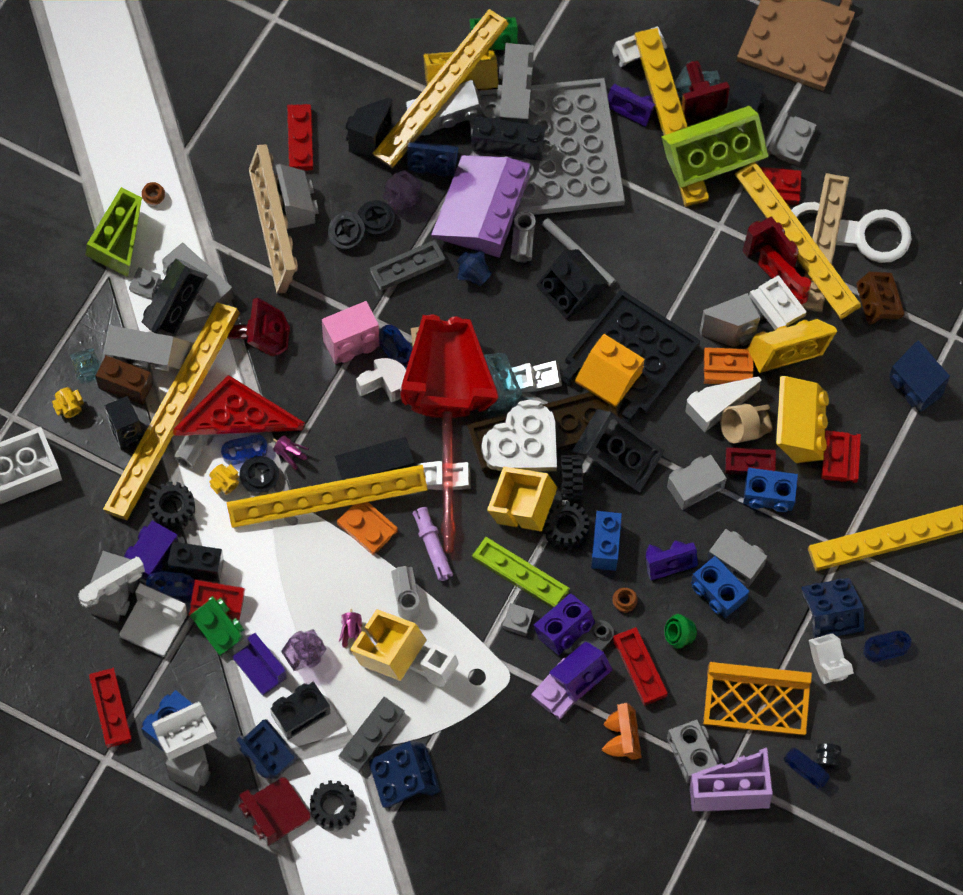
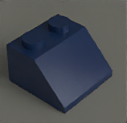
M918 340L892 366L889 377L892 385L903 392L907 402L921 412L943 396L950 375Z

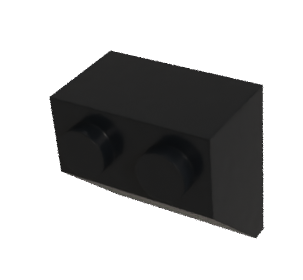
M385 98L357 108L353 117L349 116L345 129L348 130L346 141H348L349 152L375 161L376 157L373 152L385 139L393 123L391 98Z

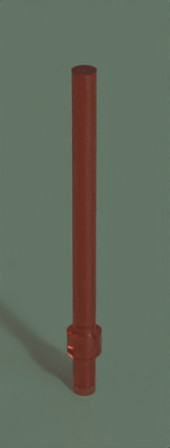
M444 411L442 412L443 522H441V534L444 535V552L452 553L454 552L453 534L456 533V522L453 521L452 412Z

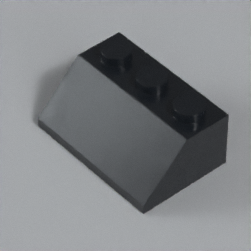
M177 258L167 267V275L163 282L157 286L155 297L151 304L145 308L141 321L150 331L175 337L208 274Z

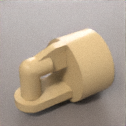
M742 404L725 408L720 419L724 437L731 443L756 440L770 433L773 429L768 411L771 410L770 405L753 407L750 404Z

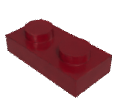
M726 447L725 474L747 475L748 468L775 471L776 450Z

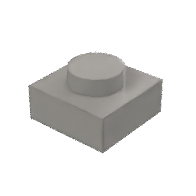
M138 267L129 285V290L152 299L161 281V274Z
M510 603L502 629L527 636L534 610Z

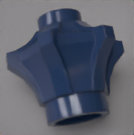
M482 250L474 254L464 252L456 261L459 264L458 280H467L476 283L480 287L492 274L485 262Z

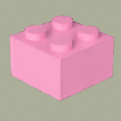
M367 301L322 319L323 341L335 364L348 362L354 356L361 353H370L379 346V324Z

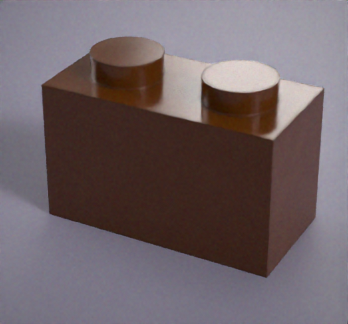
M107 355L104 357L95 375L98 388L121 397L128 396L129 400L141 405L144 404L153 386L151 372Z

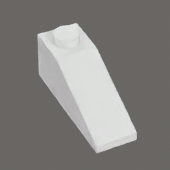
M759 377L706 387L701 392L696 391L688 397L685 412L706 432L720 421L721 414L725 408L741 405L759 391L762 380Z

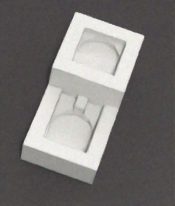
M556 360L537 366H532L528 363L507 369L511 393L534 392L562 386L559 364Z
M442 461L418 463V465H423L428 489H471L470 465L468 462L446 465Z

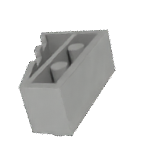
M506 43L504 65L500 64L499 79H503V83L498 85L497 99H501V105H496L495 119L528 124L534 45Z
M110 325L104 354L113 356V358L127 363V360L134 361L133 365L148 368V364L155 365L154 369L169 372V368L180 370L194 343L173 336Z

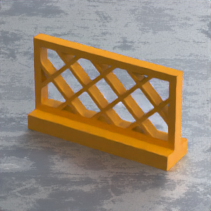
M715 662L709 663L703 725L806 735L812 673ZM713 680L723 681L729 688L720 698L712 690ZM729 682H733V683H737V684L732 687V685H731ZM742 683L749 684L755 691L745 701L735 690ZM755 685H761L762 687L757 689ZM767 686L774 687L780 694L771 703L761 694V691ZM780 688L788 689L785 692H783ZM792 689L804 690L803 700L796 706L786 696ZM732 692L741 704L730 712L721 700ZM711 695H712L713 698L716 700V701L713 702L712 704H711ZM756 695L766 705L758 714H755L747 705V702ZM782 697L792 708L783 717L772 707ZM718 703L727 715L721 720L709 719L710 709ZM801 705H802V714H801V712L798 710V708H799ZM742 706L753 717L747 723H739L733 716ZM768 709L778 719L772 726L764 725L758 718ZM795 712L801 719V728H790L784 719ZM730 717L733 722H729V721H725V720ZM754 720H756V722H757L759 725H757V724H750V723H752ZM779 723H781L784 727H776V726H777Z

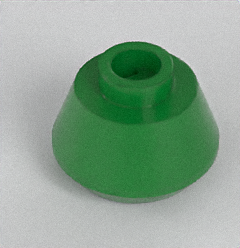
M675 614L670 617L665 625V638L670 646L675 649L685 647L695 640L697 636L696 625L691 619L681 614Z

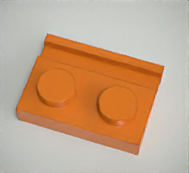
M704 348V384H725L753 378V359L748 349Z
M369 502L351 506L337 520V525L373 556L398 532V527Z

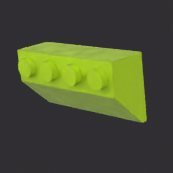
M750 106L661 136L667 160L680 188L768 157L759 114Z

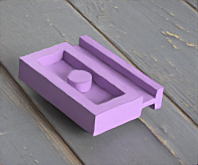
M550 674L531 694L533 700L549 713L554 714L558 720L575 703L568 697L563 685L552 678Z

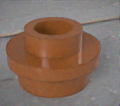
M149 182L143 187L141 196L146 204L158 205L165 198V190L159 183ZM152 193L158 194V195L153 196V197L150 196V194H152Z
M620 588L615 591L612 602L618 611L630 612L636 607L638 598L632 589ZM627 598L629 603L623 604L620 600Z

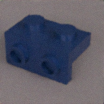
M263 719L246 736H239L236 739L241 745L239 747L240 751L247 758L252 759L256 764V771L263 778L277 779L298 759L297 755L268 719Z

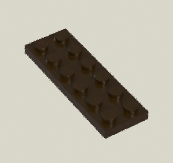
M591 392L543 404L550 412L552 411L555 419L556 452L575 447L597 409L612 412L618 417L615 407ZM507 414L467 425L481 472L492 470L487 466V462L483 458L481 450L483 437L496 424L506 423Z

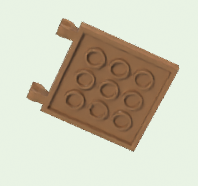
M761 0L736 61L824 91L855 12L849 10L852 0H842L840 7L821 0Z

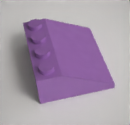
M462 155L432 232V237L472 250H482L486 254L500 258L529 180L530 164L509 157Z

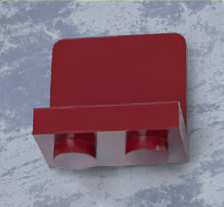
M771 216L762 222L756 221L748 227L742 250L747 258L760 252L762 247L769 244L790 266L795 268L799 252L798 247L792 240L790 241L787 238L781 223L776 222Z
M285 777L279 778L254 795H251L249 790L239 795L241 804L238 807L246 819L250 817L254 823L252 828L259 840L264 839L268 846L302 826L311 818L309 811Z

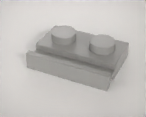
M785 112L768 148V155L773 154L778 159L799 166L815 131L816 124L796 116L791 117Z

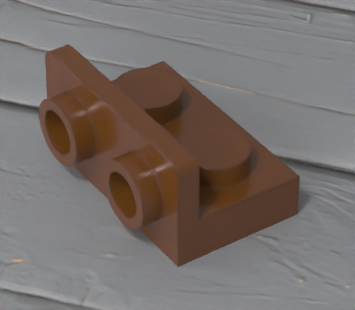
M869 271L856 283L868 324L873 325L879 319H901L905 315L892 273Z

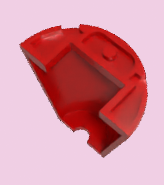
M434 314L422 316L400 388L402 402L404 405H411L412 411L430 417L457 418L469 416L470 411L475 409L481 412L493 405L498 399L496 387L470 319L451 317L448 321H443Z

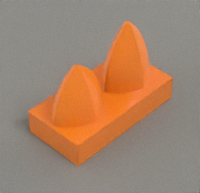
M628 703L617 705L618 711L612 713L606 719L604 726L611 731L621 732V735L611 739L602 748V751L611 756H627L631 760L640 759L642 757L636 711Z

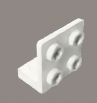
M140 583L135 592L138 601L119 635L122 639L164 657L188 615L186 604Z

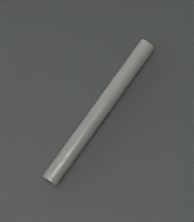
M549 218L542 223V226L567 249H579L609 282V287L614 285L616 279Z

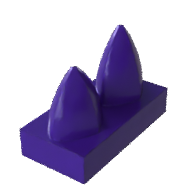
M616 84L610 88L608 95L610 109L644 126L649 124L656 105L652 96L640 97L632 93L630 88H622Z
M675 540L670 549L666 551L649 544L646 550V563L650 580L698 566L697 549L694 543L685 544Z

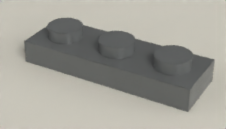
M433 240L371 267L370 273L380 291H383L445 264V257L436 241Z
M384 696L338 755V759L360 773L405 714V710Z

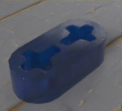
M383 326L379 330L380 346L390 359L396 360L404 367H407L412 347L396 326ZM385 334L393 335L394 344L389 338L385 339ZM397 349H399L402 354H406V353H407V358H406V359H404L403 357H399V358H398V350H397Z
M258 434L229 440L221 448L222 459L229 465L241 464L251 457L265 456L268 452L266 439ZM254 443H258L260 446L259 451H255L253 448ZM234 448L236 456L231 457V455L228 454L229 449Z
M162 571L151 573L147 578L146 586L167 596L183 597L192 594L195 582L188 574ZM155 580L167 582V586L159 587L155 585ZM182 582L186 584V588L174 587V584Z
M901 630L873 636L865 642L863 654L865 658L872 662L899 657L909 651L911 638L909 634ZM896 638H899L900 642H905L902 648L899 645H892L895 643ZM872 644H875L876 648L884 646V648L879 650L878 654L873 650L870 651Z
M791 748L785 755V763L816 788L822 789L830 780L829 774L800 750Z

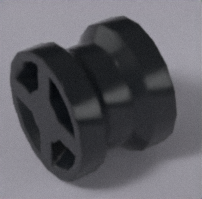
M830 743L818 744L816 746L818 759L815 760V768L823 771L839 770L841 763L838 760V756L841 754V747Z

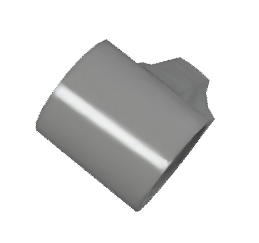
M521 211L514 218L511 259H514L516 262L525 263L532 260L536 221L534 215L529 211ZM527 223L529 227L522 228L519 226V224Z
M215 434L186 435L174 456L175 461L184 467L194 468L205 446L210 445Z
M407 566L397 567L391 571L398 614L402 619L413 620L420 613V598L417 593L413 568ZM407 602L415 604L413 607L406 608L403 606V604Z

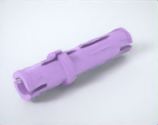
M419 508L412 513L420 531L418 535L425 543L438 580L449 579L447 575L452 577L453 572L438 538V528L433 525L428 508Z

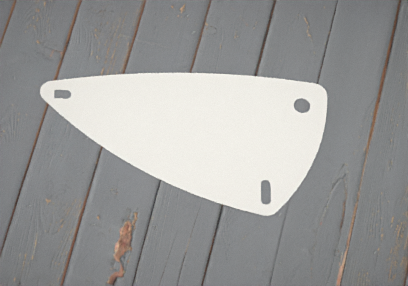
M314 513L295 516L298 519L296 525H290L283 518L272 520L279 575L299 641L321 687L353 736L384 696L405 710V714L380 746L415 740L452 726L483 707L507 686L510 680L508 668L463 623L417 584V593L420 598V613L415 619L408 621L416 623L427 639L424 646L431 649L436 644L456 655L459 665L444 686H437L428 682L427 677L411 669H408L401 681L361 666L350 651L355 639L349 637L345 648L342 647V640L339 642L343 626L341 616L344 613L350 612V609L355 613L361 614L362 632H365L376 646V643L365 629L366 624L376 609L400 617L391 571L396 568L378 554L373 556L350 535ZM411 602L403 604V606L406 608H410L415 605ZM473 669L484 671L486 675L485 682L481 685L471 684L468 679L470 671Z

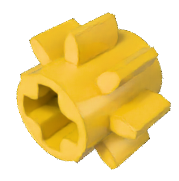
M70 387L57 391L54 395L56 400L52 401L57 415L64 414L65 418H71L79 414L82 410L80 406L84 405L79 390L77 389L73 392Z
M223 464L216 466L209 474L211 478L209 481L210 487L216 494H219L221 491L226 495L230 494L239 485L237 480L239 472L232 464L227 468Z

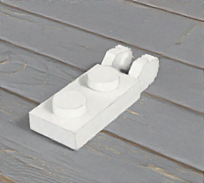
M135 557L87 585L78 593L80 604L85 608H89L98 603L100 596L104 594L107 596L119 590L121 584L127 581L131 583L142 576L141 573L145 571L140 558Z

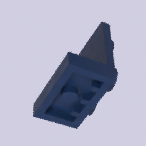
M419 141L408 143V170H413L416 173H435L443 177L448 175L454 176L459 147Z
M850 578L802 586V594L812 613L814 638L832 633L835 636L864 631V607Z
M408 741L369 761L383 808H389L418 793L434 795L440 792L427 746L424 743Z

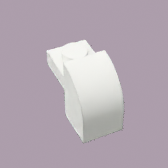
M381 358L374 360V371H365L356 378V387L360 396L383 387L391 403L401 399L400 388L406 369L401 363L393 359Z
M832 633L809 640L815 667L824 684L846 679L848 675L854 674L852 664L843 656L841 642L837 636Z
M436 644L431 649L423 645L409 669L427 677L428 682L434 685L444 686L459 665V662L454 653Z

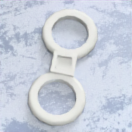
M802 203L791 211L797 218L805 213H818L820 203ZM886 209L874 210L864 215L860 221L841 220L836 245L858 247L860 252L872 261L879 263L893 262L901 258L909 249L912 240L911 229L906 220L898 213ZM877 220L890 221L899 228L902 237L901 243L890 252L875 251L865 240L864 233L866 228Z

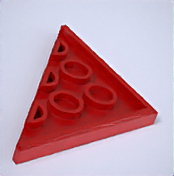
M228 375L174 428L173 435L302 431L305 422Z

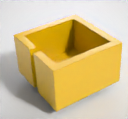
M503 467L487 511L497 524L518 527L519 524L521 528L542 531L558 487L547 473Z
M376 609L365 626L376 646L365 632H361L350 651L361 666L401 681L427 639L416 623Z

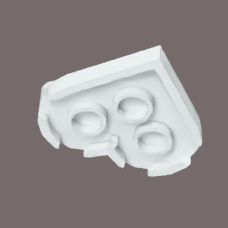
M520 401L517 406L507 413L506 423L496 424L493 429L484 435L481 450L487 466L498 471H502L503 467L529 471H557L555 419L552 411L550 412L547 407L541 405L540 401Z

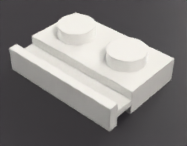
M779 275L762 284L758 289L750 291L749 297L774 330L781 326H789L806 315V310Z

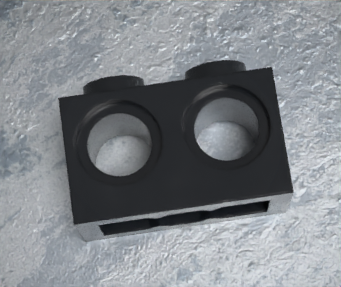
M128 396L104 405L109 426L120 450L136 447L143 436L139 419Z
M172 542L168 561L170 576L220 583L224 563L223 550L221 548Z
M314 681L308 685L307 683L301 684L294 690L292 695L287 698L285 696L280 697L270 707L271 717L287 740L331 714L329 703ZM308 698H313L317 701L312 706H307L303 703ZM287 711L295 714L292 719L288 720L281 717Z

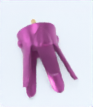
M285 435L278 441L273 439L276 442L273 451L281 455L295 470L298 469V466L287 453L302 460L307 459V456L297 447L309 450V448L293 443Z
M352 609L341 616L343 626L339 642L342 640L343 648L347 646L349 637L354 638L356 641L362 632L361 614L353 612Z

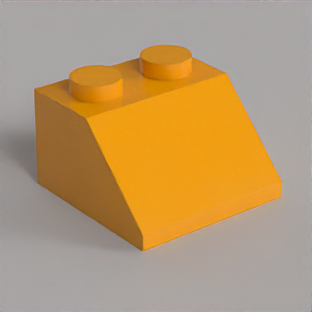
M603 334L590 351L575 379V383L616 408L643 372L645 359L606 334Z

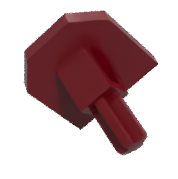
M699 61L689 62L686 64V68L691 82L690 92L684 93L682 98V111L685 120L697 122L715 117L727 107L730 86L728 82L710 86L708 80H704Z
M255 298L252 302L251 318L248 320V324L234 325L227 338L248 339V344L274 357L287 350L290 326L283 311L260 298Z

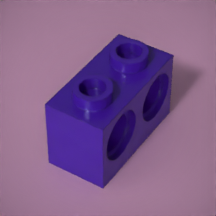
M570 593L534 624L538 639L559 656L564 650L569 649L579 637L590 631L595 621L591 609Z

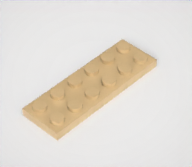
M267 144L257 145L249 167V174L276 293L278 294L287 292L289 284L293 281L294 272L297 271L298 264L296 257H293L291 251L293 248L292 238L287 234L288 220L287 216L283 215L282 212L283 198L281 194L278 195L277 174L273 173L272 169L274 163L273 155L269 153Z

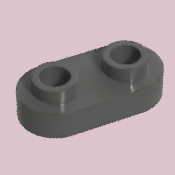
M603 620L596 621L590 631L584 633L574 642L571 653L584 642L590 643L603 652L613 640L614 630L611 624ZM603 629L606 634L599 635L597 630Z

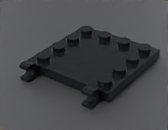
M620 289L565 358V363L569 366L562 373L563 378L561 381L568 386L571 385L578 372H580L590 351L603 334L645 359L643 372L622 399L629 404L622 413V420L630 425L639 411L644 415L648 412L700 345L701 340Z

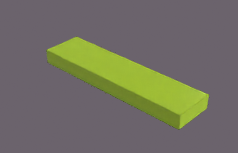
M487 537L484 538L472 555L474 561L552 609L570 591L569 587Z

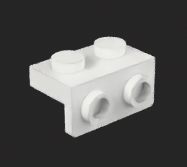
M200 702L192 704L152 724L168 760L217 739L215 731L206 717Z

